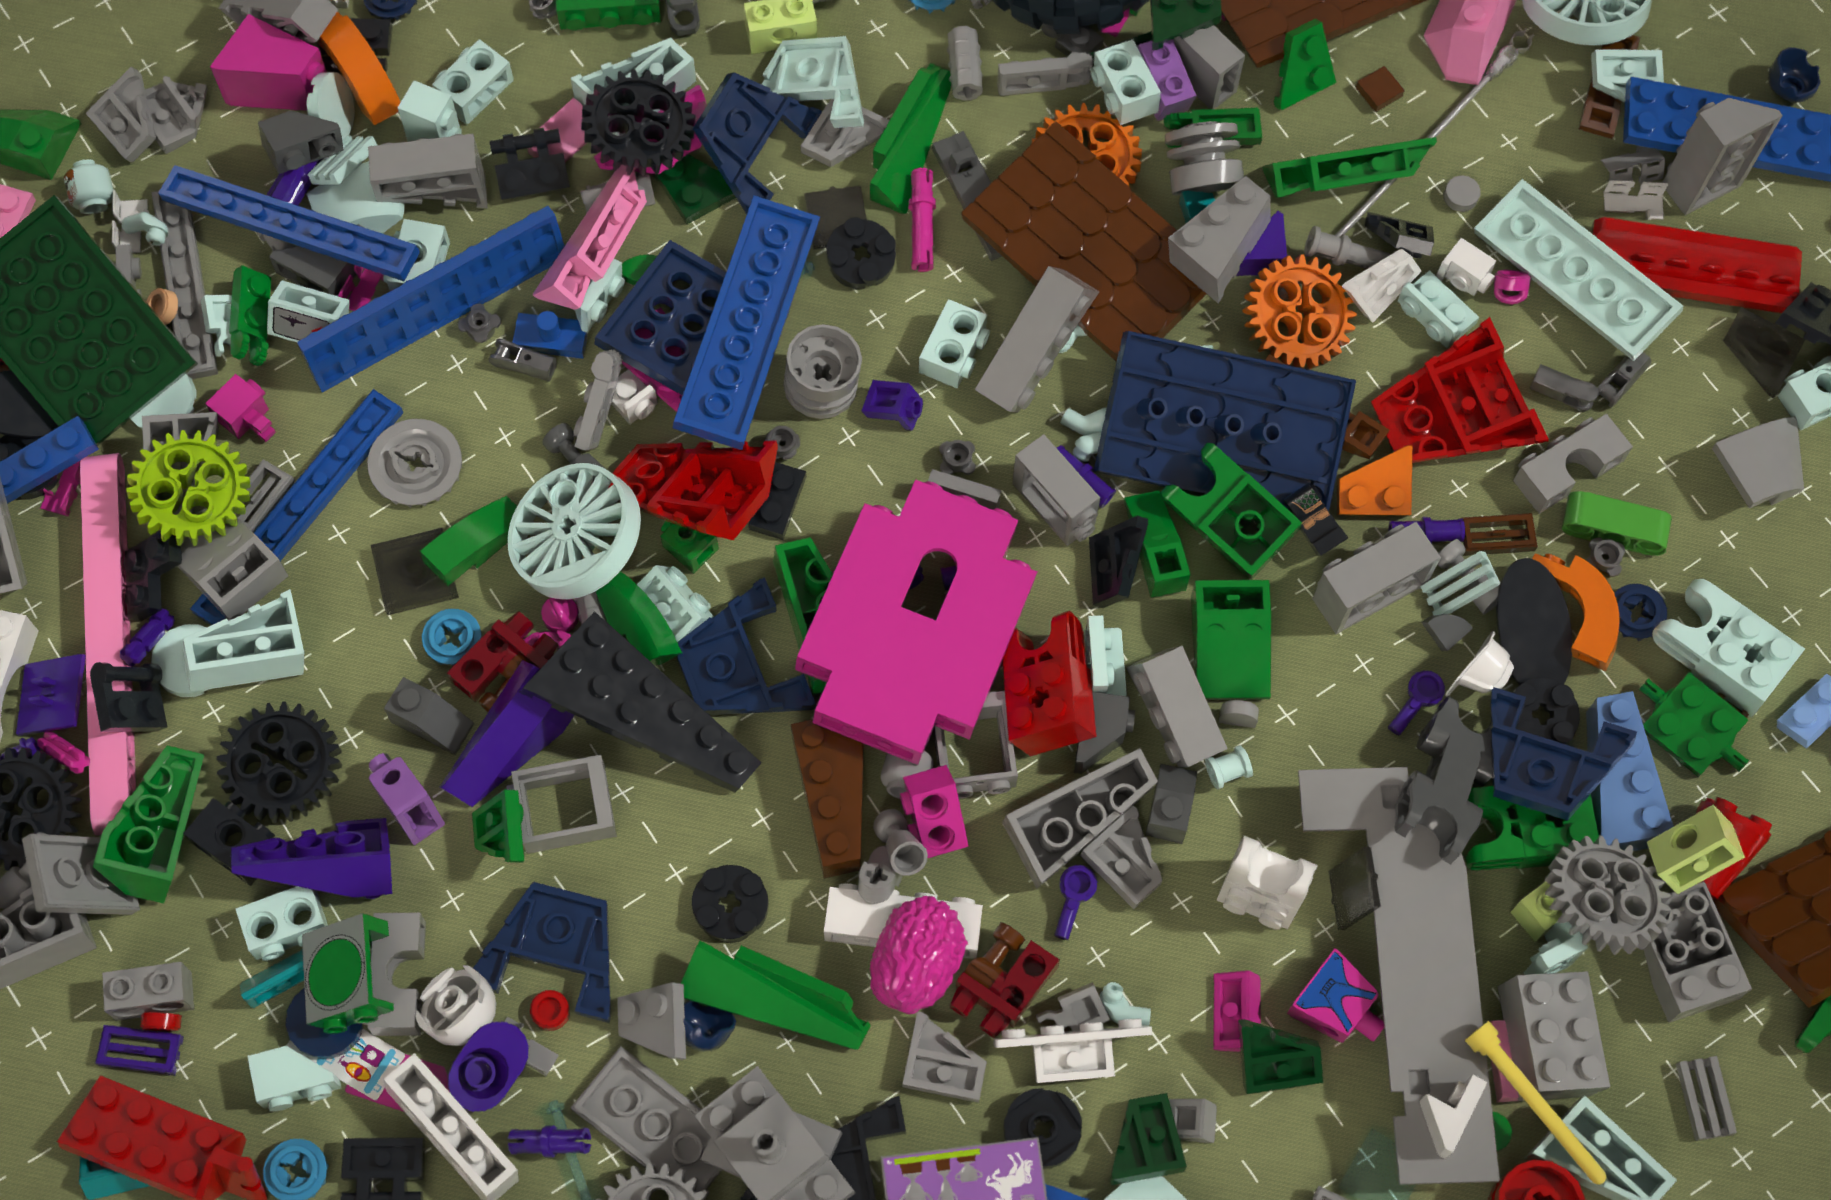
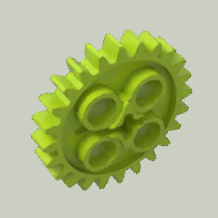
M181 430L180 440H174L167 433V443L164 445L155 439L152 440L154 450L152 453L141 449V458L144 462L132 461V468L135 473L127 474L128 484L131 487L127 488L126 491L128 499H132L130 502L131 512H139L137 514L139 525L149 522L147 528L150 535L161 530L163 542H166L171 535L176 536L177 546H181L185 537H190L193 546H197L198 536H204L211 543L212 532L216 530L220 535L226 536V523L231 526L238 525L235 514L245 515L246 507L242 502L250 501V491L246 489L250 488L251 484L250 477L245 476L247 474L246 463L238 464L240 462V453L237 451L229 454V442L226 441L220 446H216L217 441L214 434L207 441H203L201 431L197 430L194 438L188 439L185 430ZM204 461L205 463H203L199 470L196 472V467L198 463ZM176 462H186L189 464L186 468L180 470L171 467ZM213 475L223 478L218 483H208L205 481ZM193 479L195 480V487L191 486ZM183 489H187L185 497L183 495ZM167 492L172 494V497L168 500L161 501L155 499L159 493ZM180 504H182V509L180 513L174 515L173 513L179 508ZM195 506L207 508L206 512L198 515L189 512Z

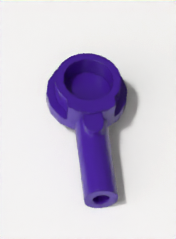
M1423 670L1411 677L1407 691L1410 698L1388 726L1392 733L1400 736L1421 707L1435 706L1442 700L1445 694V685L1438 674Z
M1074 865L1067 868L1060 877V891L1066 899L1054 936L1062 940H1069L1080 903L1091 899L1097 890L1095 874L1091 869L1082 865Z

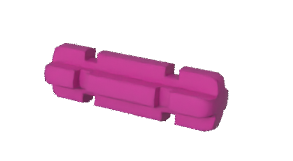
M52 731L44 732L43 737L37 740V746L43 749V752H46L52 758L58 759L59 763L68 767L74 773H82L84 767L90 765V758L83 751L75 748L74 745L62 737H58Z

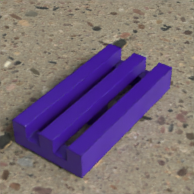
M104 1025L95 1063L98 1066L176 1075V1060H179V1047L182 1045L184 1037L181 1034ZM111 1036L163 1042L170 1043L169 1050L119 1044L110 1042ZM107 1051L165 1058L167 1060L166 1064L108 1057Z

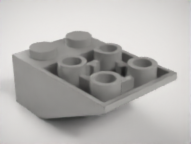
M238 518L237 526L225 524L226 536L220 535L216 530L212 532L211 543L204 536H198L197 546H193L190 537H185L181 544L182 564L178 565L179 569L228 621L244 614L248 608L256 604L288 577L280 560Z
M1705 881L1692 886L1678 895L1675 892L1668 893L1670 898L1665 902V905L1671 908V911L1665 917L1668 923L1654 942H1650L1644 948L1652 985L1668 1023L1737 1001L1752 990Z

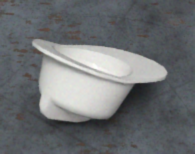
M1494 631L1486 638L1473 660L1445 694L1446 697L1458 685L1481 693H1488L1492 691L1493 687L1502 689L1506 685L1514 666L1510 661L1509 653L1493 639Z

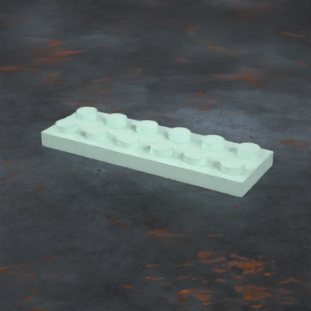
M1523 179L1474 227V233L1519 270L1528 273L1534 282L1633 361L1683 311L1682 304Z

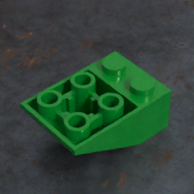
M1195 580L1191 593L1194 671L1206 700L1270 699L1271 600L1269 580Z

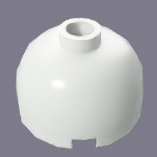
M463 966L465 969L459 971L453 968L444 970L431 980L419 998L424 1002L421 1013L416 1010L415 1017L419 1027L444 1045H465L480 1027L491 1023L496 1014V999L492 987L481 974L470 966Z

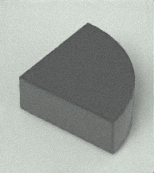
M1450 614L1434 615L1421 622L1441 651H1449L1473 629L1465 619Z

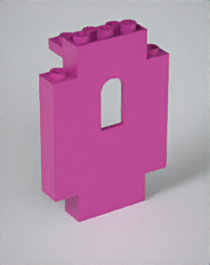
M916 479L900 516L894 515L890 509L884 506H871L864 503L796 659L795 670L827 682L816 706L813 723L916 765H919L934 726L970 740L1038 572L1031 569L1023 561L1005 559L1018 520L1012 518L1008 512L1002 509H989L979 505L976 500L969 496H957L944 491L940 485L934 482H921ZM941 551L954 559L957 572L936 620L903 608L902 604L923 557L930 552Z

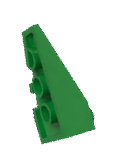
M0 109V164L52 180L81 125L80 120L50 110Z
M167 745L143 776L141 783L132 795H129L122 804V808L103 829L93 867L124 894L165 903L174 875L204 754Z

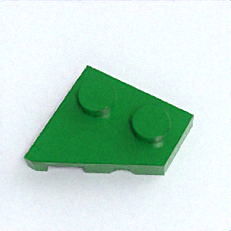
M504 789L472 812L474 846L476 850L488 852V855L493 857H504L506 862H524L521 828L524 811L519 803L518 790Z

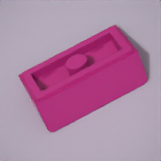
M1249 970L1214 973V1050L1241 1052L1238 1020L1245 1019L1261 1024L1260 976Z

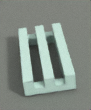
M347 136L342 141L343 151L324 158L308 173L312 184L339 185L369 156L368 146L377 145L374 137L367 136L364 139L363 136H357L354 139L353 136Z
M1479 551L1420 587L1423 593L1428 595L1426 600L1429 606L1434 608L1433 615H1442L1454 612L1499 586L1501 583L1486 552ZM1477 565H1482L1480 568L1464 576L1463 578L1459 579L1453 584L1447 586L1439 592H1436L1438 588L1449 583L1450 581L1454 580L1460 575L1466 573L1467 571L1471 570ZM1487 575L1488 580L1442 605L1441 601Z

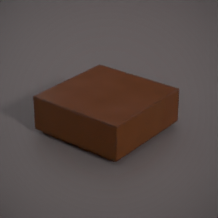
M1385 66L1357 81L1356 89L1375 113L1403 97L1405 91Z

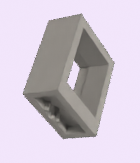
M1043 434L1015 455L1012 484L1068 546L1076 539L1079 542L1085 540L1094 532L1100 497Z
M1005 691L989 692L978 720L997 718L1004 772L953 778L959 799L968 798L973 795V792L987 790L989 794H1003L1009 792L1012 787L1017 785L1018 773L1014 746L1008 740ZM934 726L933 735L938 767L947 765L949 769L944 729Z
M601 755L511 772L513 784L507 785V790H518L519 803L524 811L521 823L522 839L527 854L617 837L605 765ZM590 778L598 824L534 836L527 790Z

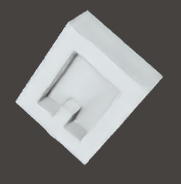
M628 369L618 377L611 405L629 425L637 419L641 420L649 416L653 412L655 405L658 404L655 389L651 385L646 387Z

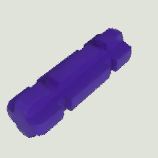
M162 609L151 616L149 623H145L132 637L130 644H126L120 651V658L125 661L126 665L134 666L142 661L146 656V652H150L165 635V630L168 631L174 625V616L167 609Z

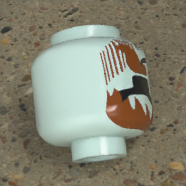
M90 159L75 162L73 164L74 168L68 170L64 175L69 204L75 209H79L83 214H96L105 211L108 208V204L113 201V186L109 170L103 165L95 164L94 160Z

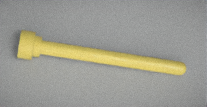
M1487 1021L1468 1036L1464 1041L1474 1053L1479 1051L1482 1056L1487 1055L1590 1180L1598 1185L1603 1184L1606 1181L1605 1171L1500 1047L1501 1040L1497 1037L1499 1032L1491 1022Z

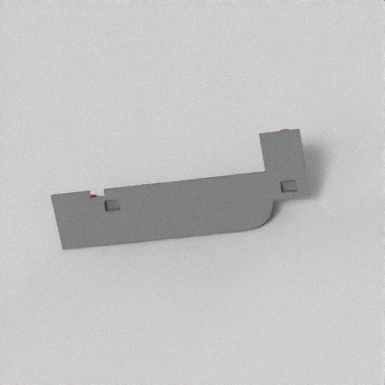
M1407 767L1298 770L1303 832L1366 830L1390 1092H1402L1405 1116H1393L1399 1185L1499 1182L1486 1055L1482 1056L1479 1051L1474 1053L1464 1041L1483 1025L1467 870L1462 853L1451 865L1443 861L1439 856L1440 842L1436 834L1428 827L1416 824L1415 828L1411 829L1405 838L1395 832V805L1400 791L1408 779ZM1472 1075H1475L1486 1081L1487 1084L1454 1152L1444 1159L1437 1154L1420 1106V1100L1428 1094L1453 1107L1452 1104L1448 1103V1099L1457 1082L1460 1081L1464 1084Z

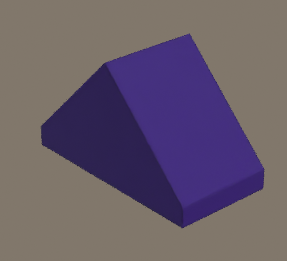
M1279 210L1271 217L1270 223L1251 253H1247L1236 276L1258 275V272L1264 268L1269 270V264L1277 260L1281 264L1282 259L1287 256L1284 215Z

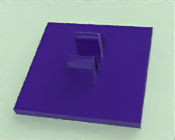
M77 654L25 664L16 735L24 736L77 726L86 655Z

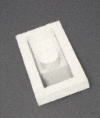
M1472 1075L1464 1084L1458 1081L1448 1099V1103L1452 1104L1453 1107L1428 1094L1420 1100V1106L1438 1156L1446 1159L1454 1152L1487 1084L1483 1079Z

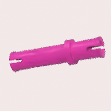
M916 168L911 171L912 199H909V209L912 211L911 268L915 271L918 265V272H927L934 268L933 210L936 209V199L933 197L932 192L933 171L930 169L927 171V168Z

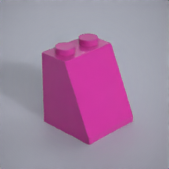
M250 14L246 16L210 66L223 99L230 106L307 111L308 93H313L314 85H310L313 78L319 73H327L319 48Z

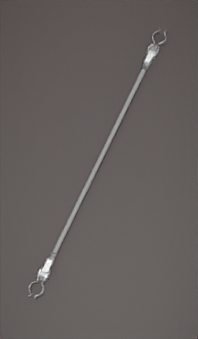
M1526 28L1524 31L1514 33L1510 43L1503 46L1497 53L1495 60L1489 65L1479 85H1475L1427 138L1437 137L1489 81L1498 77L1505 69L1510 68L1517 61L1519 54L1525 53L1529 49L1534 34L1530 35L1527 41V48H1518L1517 50L1513 47V38L1524 36ZM1397 179L1386 180L1335 236L1345 235ZM1315 256V257L1318 258V263H1319L1320 260L1323 258V257ZM1278 287L1279 297L1283 301L1288 302V293L1282 287Z

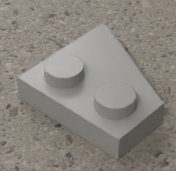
M671 982L617 997L618 1033L620 1037L669 1058L686 1059L685 1026L683 1022L685 1018L683 984Z

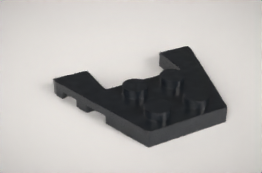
M900 1096L893 1097L886 1101L885 1104L856 1117L854 1121L837 1129L842 1132L831 1162L855 1191V1194L847 1200H876L866 1141L906 1134Z

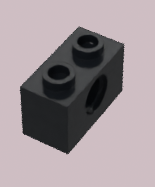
M214 798L183 833L195 847L231 873V848L275 837L274 833L261 823L256 822L252 826L243 820L246 814L232 802L227 801L223 805ZM237 832L243 833L242 839L238 844L234 846L226 845L230 835ZM234 874L250 887L257 879Z

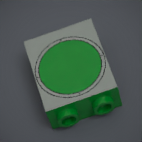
M362 913L302 934L306 1022L308 1025L323 1028L324 1033L337 1034L347 1031V1026L372 1023L378 1020V1016L394 1011L393 1003L373 998L370 942L389 936L388 921Z

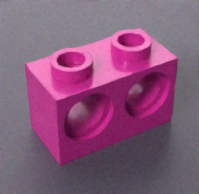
M947 765L903 777L906 792L900 793L901 803L905 815L911 814L913 822L907 825V830L926 848L927 858L969 847L956 784Z

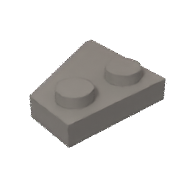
M131 66L86 114L124 159L133 163L156 139L142 75Z
M830 99L801 144V153L829 167H833L878 140L890 120L862 107L864 125L862 127L834 128L830 121L834 99Z
M1134 805L1089 844L1080 855L1133 909L1154 892L1163 881L1157 864L1152 860V849L1148 838L1144 837L1138 820L1139 813Z
M918 1011L902 1087L979 1103L987 1062L972 1050L965 1048L952 1034L946 1033L934 1024L926 1014Z

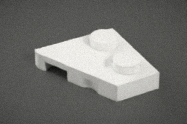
M1401 248L1346 281L1342 287L1362 314L1371 322H1374L1401 294L1403 286L1408 282L1411 283L1421 273V269L1412 256Z

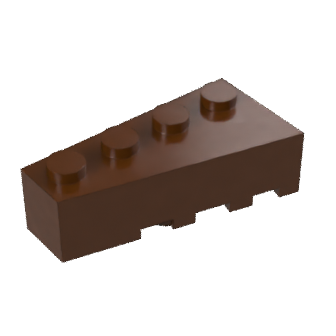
M813 719L791 724L792 741L823 877L825 879L860 871L864 743L814 724Z

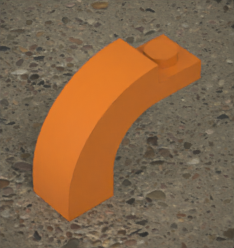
M337 12L316 42L336 64L350 87L360 110L375 126L398 113V106L401 101L381 63L358 28L347 15L342 16Z
M1535 553L1532 559L1540 562L1549 570L1560 589L1572 595L1583 611L1584 621L1571 648L1572 657L1606 672L1616 650L1620 624L1618 603L1610 584L1598 569L1575 555L1570 567L1564 566L1565 562L1557 556L1546 553L1543 557Z

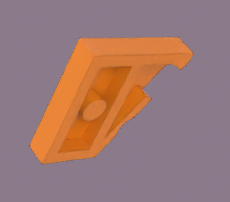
M1404 446L1337 479V515L1411 516L1412 446Z

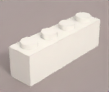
M843 883L839 884L838 888L830 887L824 926V941L876 947L879 935L882 933V929L885 927L886 921L894 908H899L905 901H911L917 897L933 896L937 900V896L930 893H915L914 897L899 895V891L893 890L892 895L886 901L870 903L860 896L858 885ZM955 897L952 901H944L950 906V910L957 912V919L964 928L965 940L968 941V945L965 947L963 958H976L983 905H977L975 900L965 897Z

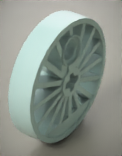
M1522 0L1527 15L1539 28L1558 39L1581 45L1611 44L1632 36L1646 22L1652 0ZM1564 8L1559 14L1556 13V11ZM1574 15L1578 21L1570 19V17Z
M576 463L550 472L527 491L512 516L507 541L509 557L515 570L536 591L554 599H575L602 588L622 570L636 546L641 525L640 507L632 489L623 480L598 465ZM547 501L551 504L552 514L541 509ZM538 516L549 523H533V520ZM621 518L620 524H608ZM528 535H536L527 539ZM599 536H616L611 545L599 539ZM596 547L602 550V552L594 555L592 550Z

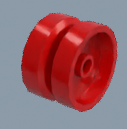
M1531 1160L1515 1166L1499 1182H1496L1487 1200H1585V1196L1579 1182L1566 1168L1552 1161Z

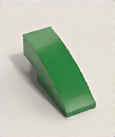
M505 496L468 515L420 550L423 562L447 586L451 585L473 565L478 569L508 543L509 526L517 505L508 496Z
M620 571L610 582L595 591L608 624L621 636L627 638L628 642L653 665H662L682 653L672 630L661 612L647 594L624 573Z

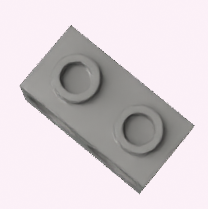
M182 962L102 973L104 1011L116 1021L140 1018L144 1012L176 1013L194 1010L192 972Z

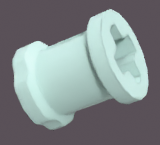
M1241 745L1235 747L1234 752L1215 759L1212 756L1205 759L1207 773L1217 790L1223 788L1224 783L1242 776L1246 779L1253 776L1250 759Z

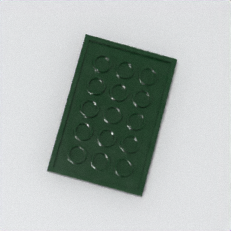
M53 195L0 238V358L59 427L79 416L84 421L98 446L198 364L57 196Z

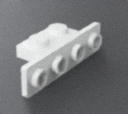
M1142 1019L1118 1020L1119 1028L1103 1029V1022H1090L1079 1024L1080 1031L1064 1032V1025L1040 1027L1041 1034L1026 1036L1025 1029L1002 1030V1038L993 1039L995 1048L1033 1045L1036 1083L1115 1076L1111 1038L1152 1035V1027L1142 1025Z

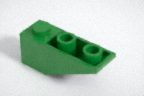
M1159 490L1124 497L1129 519L1135 516L1148 519L1140 561L1150 597L1154 598L1186 591L1191 574L1182 542Z

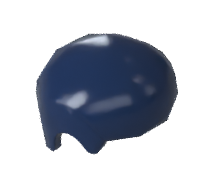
M1789 47L1781 50L1768 72V81L1772 90L1782 99L1789 102L1798 103L1812 98L1821 84L1818 73L1819 66H1812L1808 63V52L1804 49Z
M691 1000L684 1003L685 1018L683 1022L686 1045L702 1052L714 1051L720 1048L735 1029L736 1020L733 1014L708 1005L702 1006L698 1002Z

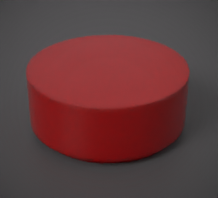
M546 990L537 994L532 1000L530 1015L540 1029L555 1031L563 1027L568 1021L570 1006L563 994L555 990Z
M144 1012L141 1016L140 1027L151 1031L176 1032L181 1029L182 1015Z

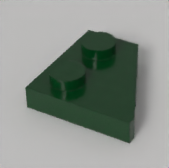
M1150 0L1152 50L1163 48L1164 42L1178 36L1184 39L1193 35L1198 29H1207L1220 23L1222 16L1221 0Z
M688 154L681 161H677L671 169L664 170L660 174L652 173L687 225L736 198L720 171Z
M1238 1020L1243 1087L1247 1094L1323 1083L1321 1047L1316 1040L1249 1020Z
M1167 1093L1129 1099L1110 1176L1111 1185L1185 1172L1187 1165Z

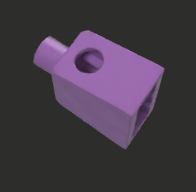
M381 753L370 761L369 768L373 773L370 774L369 781L414 846L445 825L428 793L401 757H396L392 760L387 753Z

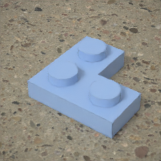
M1825 674L1777 719V728L1806 749L1831 726V676Z

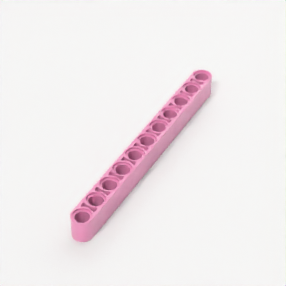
M120 453L88 456L80 461L88 756L90 758V818L92 829L96 836L102 835L103 829L109 821L113 820L122 808V804L136 789L134 732H101L90 678L91 667L98 662H108L112 666L132 667L126 665L125 661L120 658V651L126 644H130L131 640L130 620L127 618V604L125 602L126 570L123 565L125 551L128 550L124 463ZM112 681L111 683L113 691H133L132 682Z

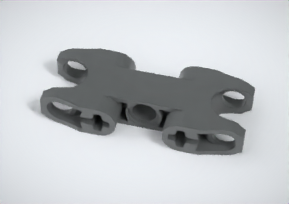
M1448 695L1438 706L1431 720L1420 733L1416 747L1431 756L1426 775L1415 770L1403 785L1395 805V832L1405 838L1409 831L1415 828L1416 824L1428 827L1436 834L1440 842L1439 856L1443 861L1451 865L1461 855L1469 839L1479 827L1483 809L1468 801L1473 782L1484 786L1492 777L1491 723L1480 734L1469 730L1459 718L1458 701Z

